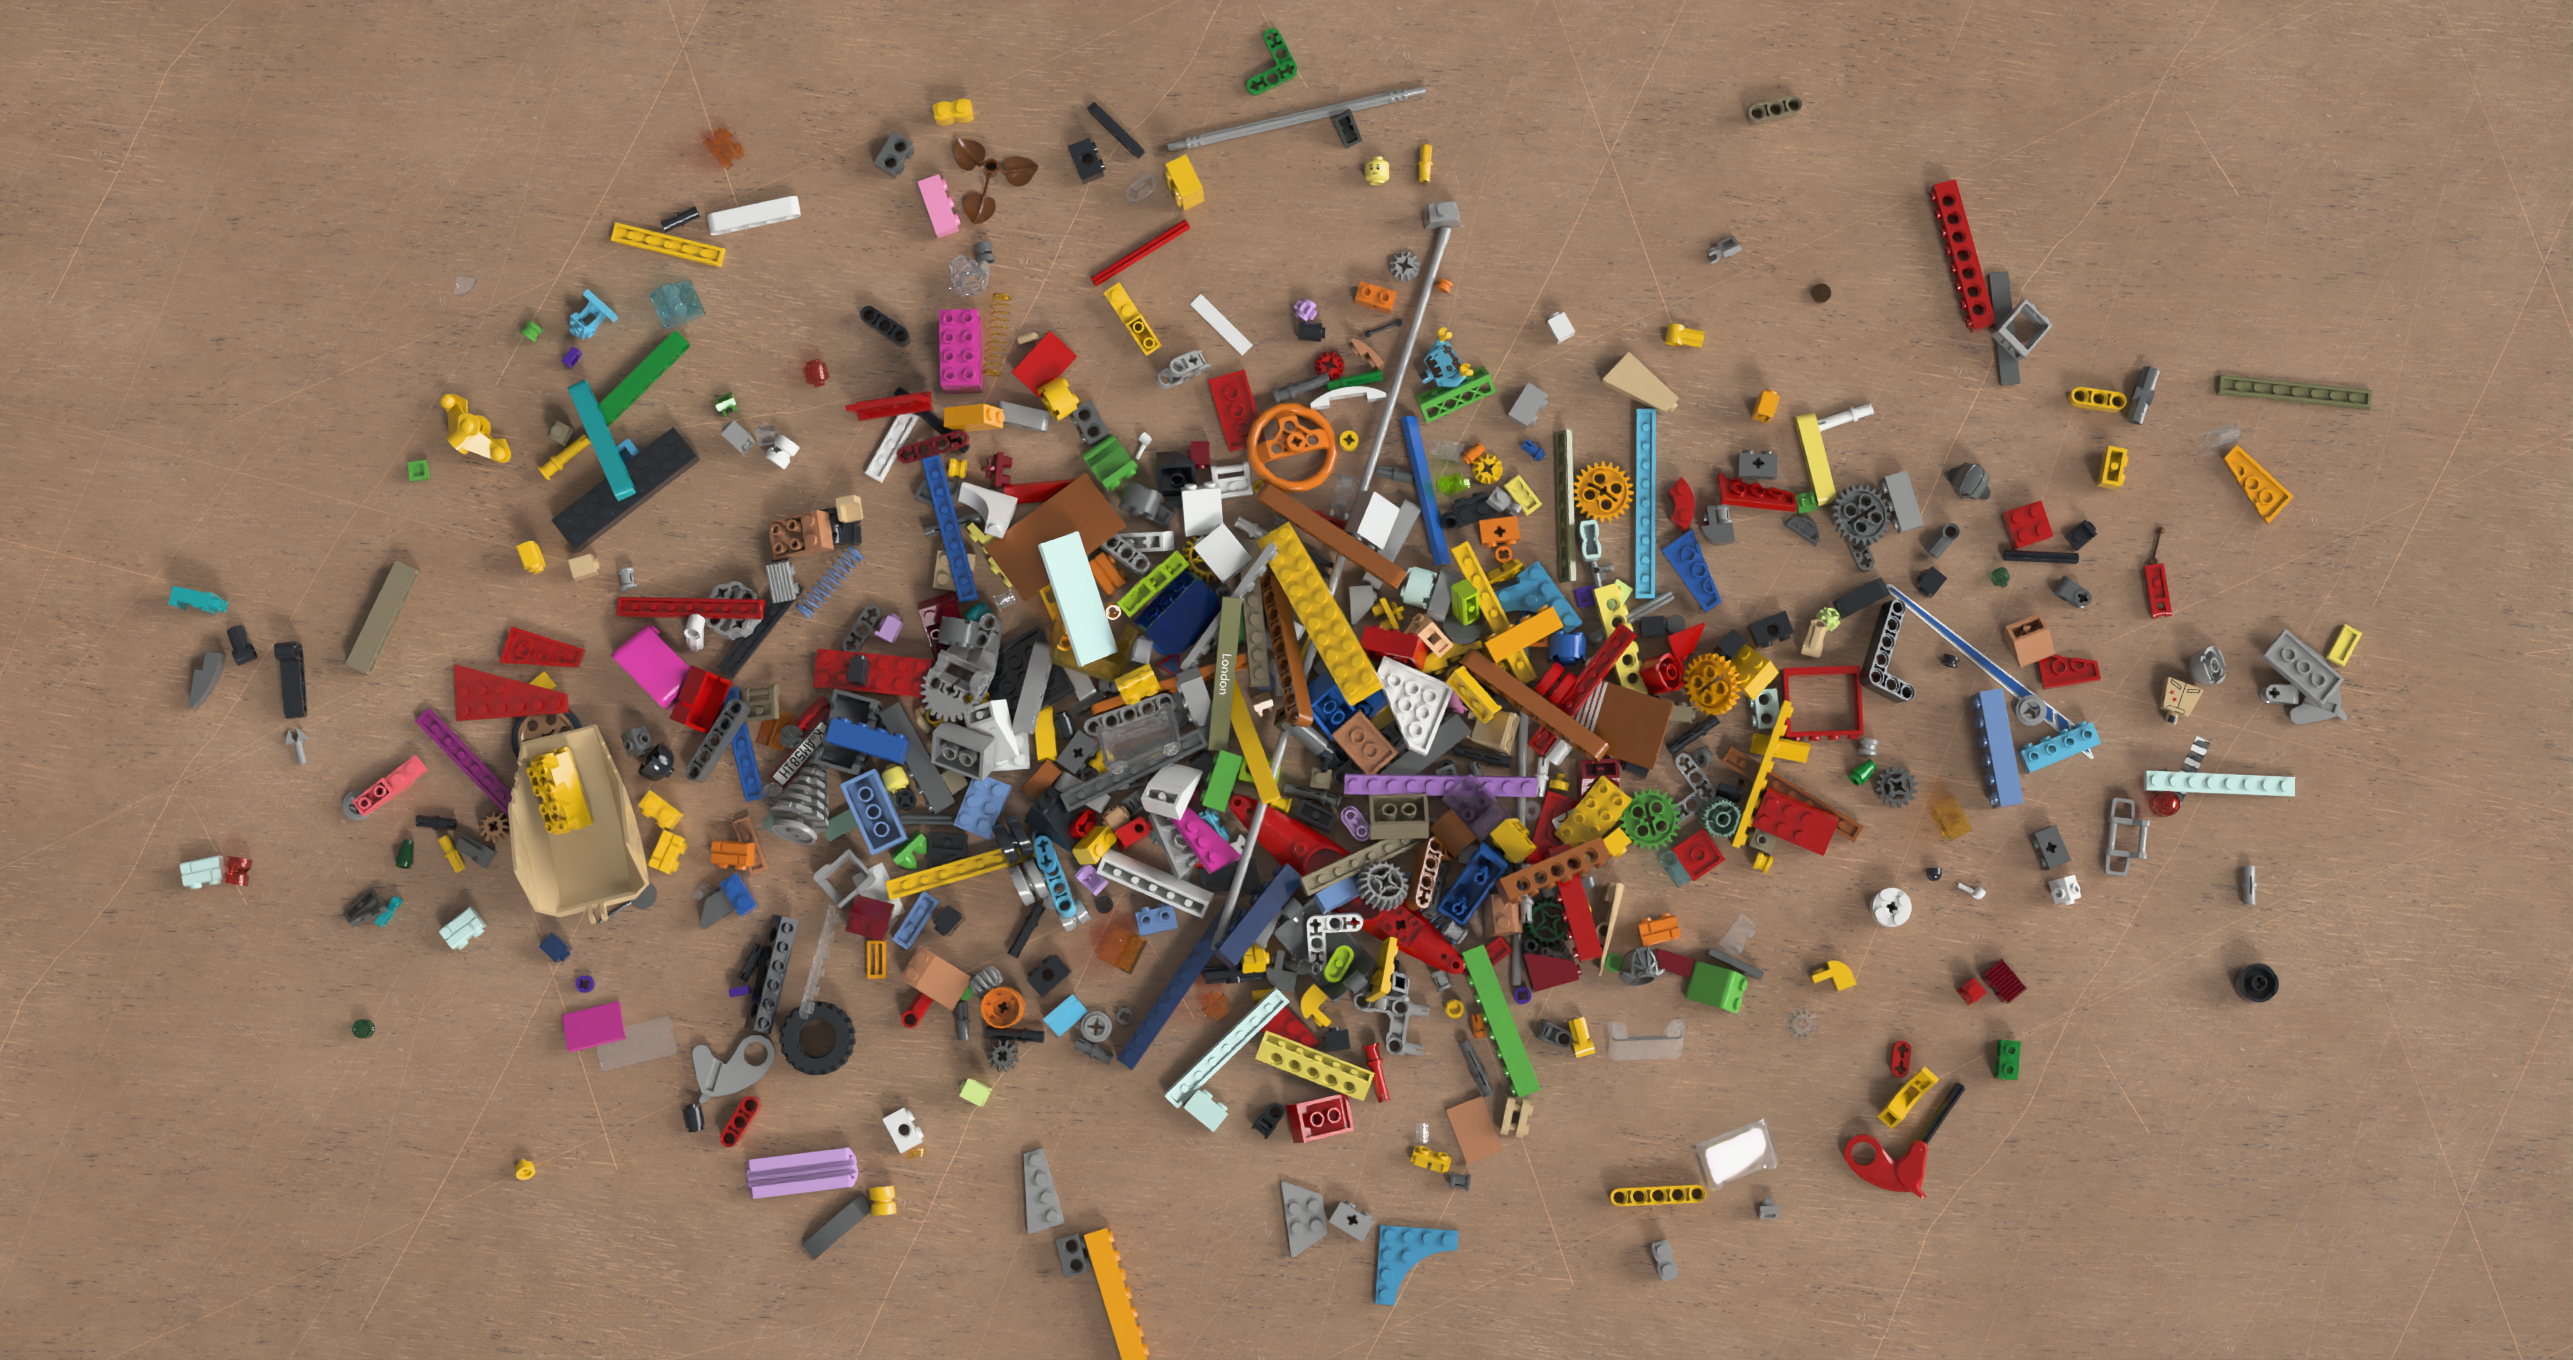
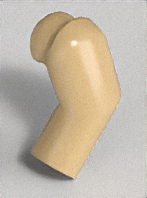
M1028 332L1018 335L1017 340L1019 344L1031 341L1037 344L1043 335Z
M920 705L918 708H915L914 715L918 726L927 734L933 727L924 718L927 710L923 705Z

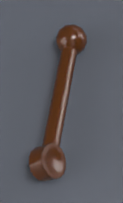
M2163 527L2157 529L2158 537L2153 558L2149 561L2150 565L2158 563L2156 558L2162 534L2165 532Z

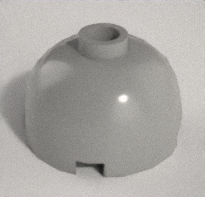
M2209 646L2196 651L2192 655L2189 672L2198 683L2216 685L2222 683L2225 679V675L2222 674L2223 669H2226V664L2220 650H2214L2213 646Z

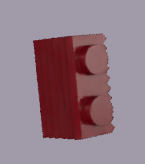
M1998 959L1981 973L1984 977L1982 979L1987 987H1993L1996 991L1995 996L2001 1003L2009 1004L2027 989L2003 959Z

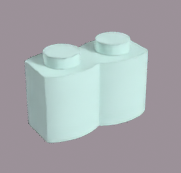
M1596 520L1581 521L1578 529V536L1582 543L1581 557L1584 562L1598 561L1601 556V544L1597 539L1599 536L1598 524Z

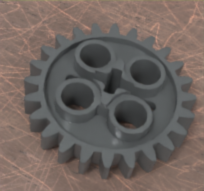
M1859 484L1856 487L1852 485L1849 489L1845 488L1842 490L1843 493L1837 494L1838 499L1833 500L1836 506L1830 508L1835 513L1830 515V517L1835 518V521L1831 524L1838 526L1835 532H1842L1840 538L1846 536V543L1853 540V546L1859 543L1860 547H1863L1865 544L1870 546L1873 542L1876 543L1880 541L1879 538L1885 536L1883 532L1889 530L1886 525L1891 524V521L1887 518L1892 514L1886 511L1889 509V506L1884 505L1887 499H1880L1882 493L1876 495V488L1869 491V485L1863 488ZM1861 499L1866 502V507L1861 504ZM1870 507H1874V510H1872L1871 512L1862 516L1860 519L1854 521L1853 523L1848 524V521L1852 518L1858 516L1860 513L1864 512ZM1846 508L1851 511V516L1846 513ZM1871 515L1876 518V523L1871 520ZM1856 524L1861 527V532L1857 531Z

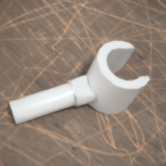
M1145 432L1138 439L1142 443L1135 456L1138 460L1146 446L1152 441L1151 437Z
M1961 883L1958 885L1959 888L1969 892L1977 900L1982 899L1986 893L1979 886L1973 890Z

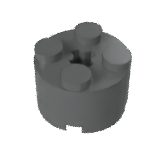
M1128 482L1118 508L1129 511V514L1135 517L1143 515V518L1154 521L1163 495L1155 490H1148L1144 488L1145 486Z
M942 616L938 643L975 649L980 622Z

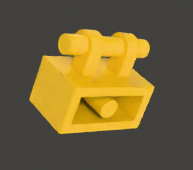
M1149 663L1114 680L1126 705L1136 704L1141 698L1155 695L1161 689Z

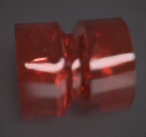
M2160 792L2151 798L2149 807L2151 812L2157 817L2172 816L2180 808V799L2174 792Z
M227 856L225 867L228 870L224 872L222 883L248 887L250 876L247 872L251 871L253 860Z

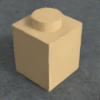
M591 554L568 560L573 579L576 581L599 575V561Z

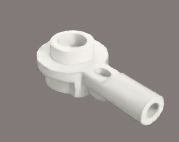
M1273 659L1269 663V672L1274 676V696H1282L1275 659Z

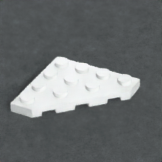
M1384 656L1377 674L1385 686L1382 690L1408 749L1427 756L1453 690L1443 681Z

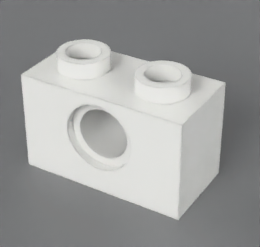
M902 1108L883 1118L900 1153H904L922 1143V1137H924L919 1126L915 1127L912 1122L915 1120L910 1109L906 1110V1108ZM902 1124L909 1126L910 1130L907 1135L900 1133V1126Z

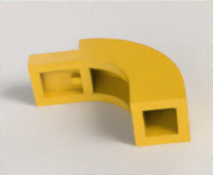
M1924 1066L1918 1072L1916 1071L1898 1089L1877 1117L1892 1130L1904 1119L1912 1106L1939 1079Z

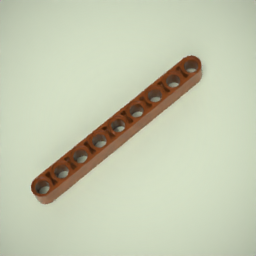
M1264 482L1254 498L1259 503L1389 587L1397 590L1407 575L1402 568L1270 483Z
M1266 572L1260 578V586L1287 720L1290 724L1308 728L1313 722V712L1290 602L1275 574Z
M1470 648L1458 663L1459 667L1464 665L1468 673L1477 681L1589 760L1599 763L1610 748L1603 739L1478 651Z

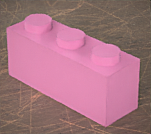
M938 174L918 181L937 237L941 238L958 232L957 225L961 223L958 215H953L951 208L955 206L951 196L947 197L945 190H948L945 179L941 180Z

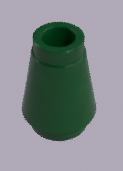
M403 839L394 860L396 867L411 869V865L414 864V841Z

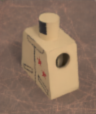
M2171 677L2165 678L2159 705L2160 710L2168 712L2164 722L2175 726L2178 717H2189L2202 695L2203 689Z

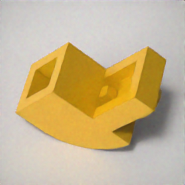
M1839 961L1824 962L1827 970L1823 967L1814 970V975L1809 976L1812 984L1831 978L1835 991L1856 985L1850 968Z
M1313 984L1302 997L1301 1011L1306 1019L1314 1015L1315 1017L1312 1020L1320 1028L1322 1025L1327 1027L1331 1021L1318 1007L1328 996Z

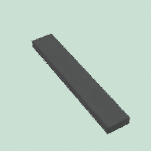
M2008 271L1988 274L1991 305L1996 320L1994 330L2012 311ZM2013 319L2006 329L2015 337ZM1995 340L2000 386L2020 384L2018 361Z

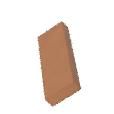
M748 815L732 821L731 823L738 841L755 843L754 865L747 866L750 876L770 870L751 816Z

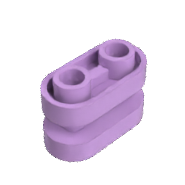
M1345 807L1341 812L1342 823L1357 842L1367 841L1370 838V825L1356 807Z

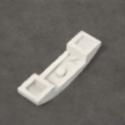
M1345 387L1320 396L1310 404V407L1315 410L1330 408L1329 401L1365 395L1367 403L1386 400V393L1369 387Z

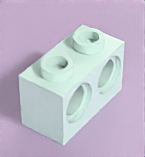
M1777 688L1763 690L1754 701L1749 698L1750 707H1753L1754 715H1751L1752 725L1756 726V731L1774 728L1780 711ZM1760 695L1767 697V705L1759 703L1758 698ZM1763 714H1767L1770 717L1771 721L1769 724H1764L1761 721Z

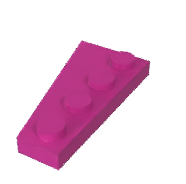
M1188 806L1181 820L1170 818L1209 874L1240 858L1241 855Z

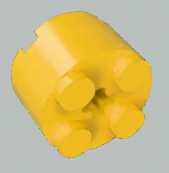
M1057 377L1038 388V393H1043L1044 398L1041 400L1044 406L1051 413L1052 417L1056 416L1057 422L1076 410L1078 407L1077 403H1079L1077 396L1074 393L1071 394L1068 390L1069 384L1064 377Z

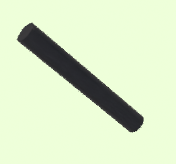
M1516 576L1491 584L1493 591H1498L1519 584L1520 579Z

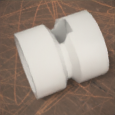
M779 434L774 441L775 446L770 447L764 456L785 470L790 463V456L794 457L800 447Z

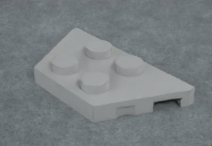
M1150 813L1148 818L1176 879L1180 880L1199 859L1169 817L1156 816L1155 813Z
M1281 1182L1291 1257H1295L1328 1234L1322 1194L1287 1182Z

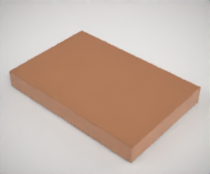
M1361 710L1331 735L1364 774L1377 773L1398 754Z
M1482 1096L1446 1109L1467 1165L1503 1151Z

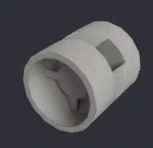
M1080 898L1074 900L1076 912L1072 917L1064 918L1056 910L1067 932L1076 928L1077 923L1083 924L1091 919ZM1063 906L1062 910H1067L1069 907Z

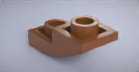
M1048 758L1022 785L1021 790L1036 801L1044 790L1061 774L1062 770Z

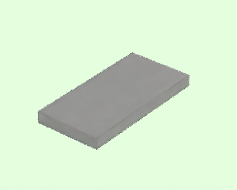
M2286 628L2282 630L2261 656L2264 661L2319 708L2325 704L2344 680L2341 675Z

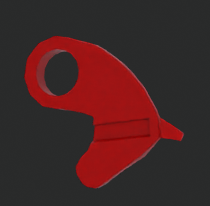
M1867 1133L1856 1134L1847 1141L1844 1148L1845 1161L1861 1179L1882 1189L1895 1192H1911L1917 1197L1925 1199L1926 1195L1921 1190V1185L1925 1175L1928 1146L1924 1141H1912L1906 1154L1896 1160H1893L1876 1137ZM1859 1142L1871 1144L1876 1152L1873 1161L1868 1164L1856 1162L1851 1153L1854 1145Z

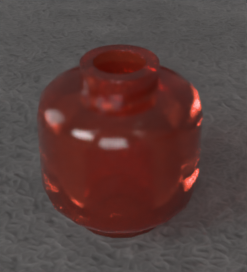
M820 358L805 362L806 365L802 368L806 383L814 385V388L824 386V381L830 378L826 362L820 361Z

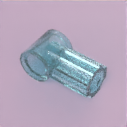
M1664 851L1659 854V865L1664 868L1677 888L1691 879L1674 852ZM1666 854L1672 856V863L1669 865L1663 862V857Z

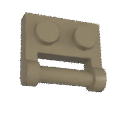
M770 685V687L760 689L746 688L743 690V701L747 702L750 706V713L744 722L751 723L779 719V685ZM769 695V700L752 702L753 697Z

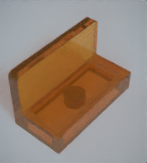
M779 710V719L763 721L756 743L783 752L785 747L779 742V739H781L779 733L783 727L787 725L792 726L795 715Z

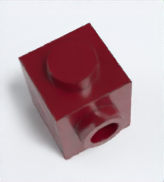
M1191 441V450H1187V457L1195 461V470H1206V467H1210V441Z

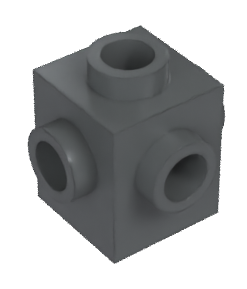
M646 726L630 729L620 735L628 757L633 755L642 757L648 754L647 751L654 747Z

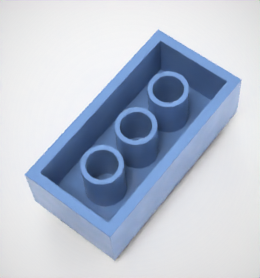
M877 769L870 770L840 784L871 855L875 856L909 840Z

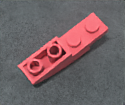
M414 755L387 777L381 778L354 799L352 803L361 815L365 817L413 785L415 780L427 772L428 769L420 758Z

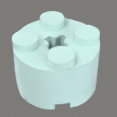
M1415 566L1413 568L1409 567L1406 575L1408 582L1406 586L1403 585L1400 596H1402L1403 603L1426 610V604H1430L1436 584L1432 583L1433 578L1437 579V573Z

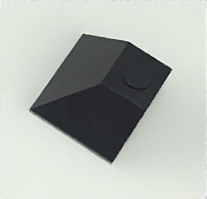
M1176 451L1156 452L1158 490L1163 496L1181 495V488L1185 487L1186 484H1196L1195 461Z

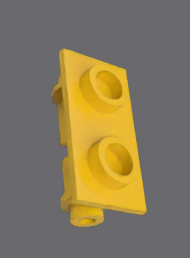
M1513 558L1502 565L1505 571L1501 572L1498 567L1487 573L1486 578L1491 585L1516 577L1524 571L1523 563L1518 558L1515 560Z
M1414 1146L1410 1162L1423 1168H1427L1428 1162L1432 1163L1430 1170L1443 1174L1444 1172L1448 1173L1452 1157L1448 1156L1445 1152L1431 1151L1425 1146Z

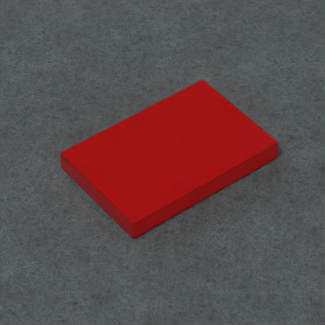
M1049 330L1011 373L1037 398H1040L1043 393L1039 394L1038 388L1059 377L1077 358V355Z

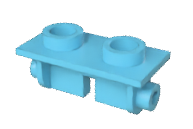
M1207 808L1205 812L1201 811L1197 814L1226 842L1229 841L1230 833L1226 826H1222L1216 810Z

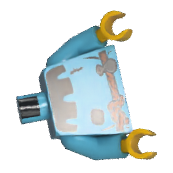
M1441 327L1438 330L1439 337H1437L1424 359L1427 370L1418 375L1423 384L1434 379L1438 387H1457L1465 378L1473 375V370L1468 369L1471 366L1470 364H1462L1449 342L1445 341V339L1452 337L1451 332L1445 334L1447 330L1445 327Z

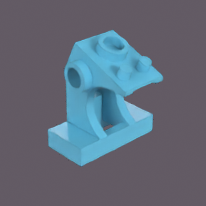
M589 289L583 293L585 298L589 300L585 309L580 314L577 312L573 315L571 314L569 318L570 332L582 341L586 337L591 338L595 334L596 328L606 317L613 323L619 318ZM591 312L596 319L587 325L583 320Z

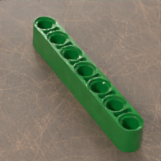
M678 331L671 333L598 405L608 427L688 350L690 343Z

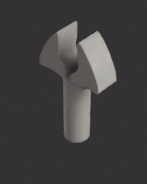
M296 728L298 733L296 741L293 738L292 731L289 730L286 736V745H294L300 765H304L307 761L302 743L304 740H308V737L302 730Z

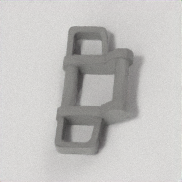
M2113 798L2108 816L2109 831L2107 849L2104 851V873L2106 875L2123 877L2128 874L2131 859L2147 858L2145 848L2147 828L2150 827V821L2135 819L2134 800ZM2117 802L2130 805V819L2114 817ZM2117 824L2140 826L2137 852L2114 850ZM2110 856L2126 858L2123 872L2109 870Z

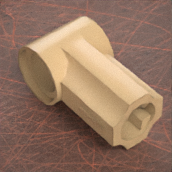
M1811 620L1807 636L1802 641L1800 654L1820 658L1823 639L1827 630V624L1823 620Z

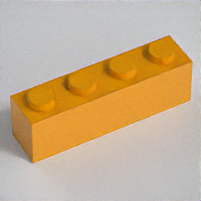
M1545 605L1536 610L1538 614L1533 617L1529 614L1519 619L1520 624L1514 626L1512 623L1503 628V633L1497 635L1495 632L1486 637L1487 641L1483 644L1493 663L1505 659L1564 627L1554 607L1548 608Z

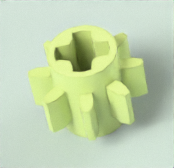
M1824 607L1816 615L1819 620H1823L1827 624L1826 631L1836 629L1841 623L1837 620L1839 613L1833 608L1827 609Z

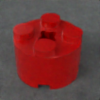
M1671 653L1649 657L1639 669V675L1651 695L1677 691L1684 684V680H1682V674H1685L1683 663L1678 656L1671 655Z

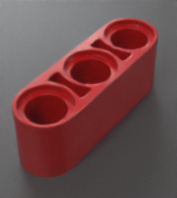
M749 1096L741 1101L721 1133L720 1142L723 1146L734 1147L740 1142L760 1110L761 1102L757 1097ZM750 1099L755 1102V1108L752 1111L747 1109L746 1106ZM739 1116L745 1119L743 1127H739L736 1124V1119ZM728 1133H732L735 1137L732 1144L726 1142V1135Z

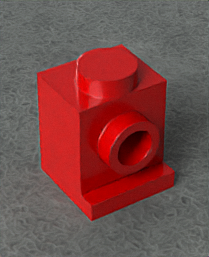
M1975 978L1968 979L1956 990L1968 1005L1977 1002L1987 993Z

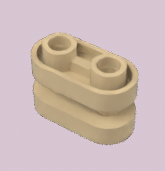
M1507 1096L1500 1134L1508 1135L1509 1130L1515 1131L1516 1138L1523 1139L1524 1135H1528L1530 1124L1526 1123L1528 1116H1532L1534 1105H1530V1100L1523 1099L1521 1104H1516L1515 1097ZM1513 1111L1519 1112L1517 1124L1511 1122Z

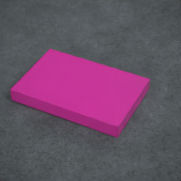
M619 1001L562 1015L569 1053L626 1039Z

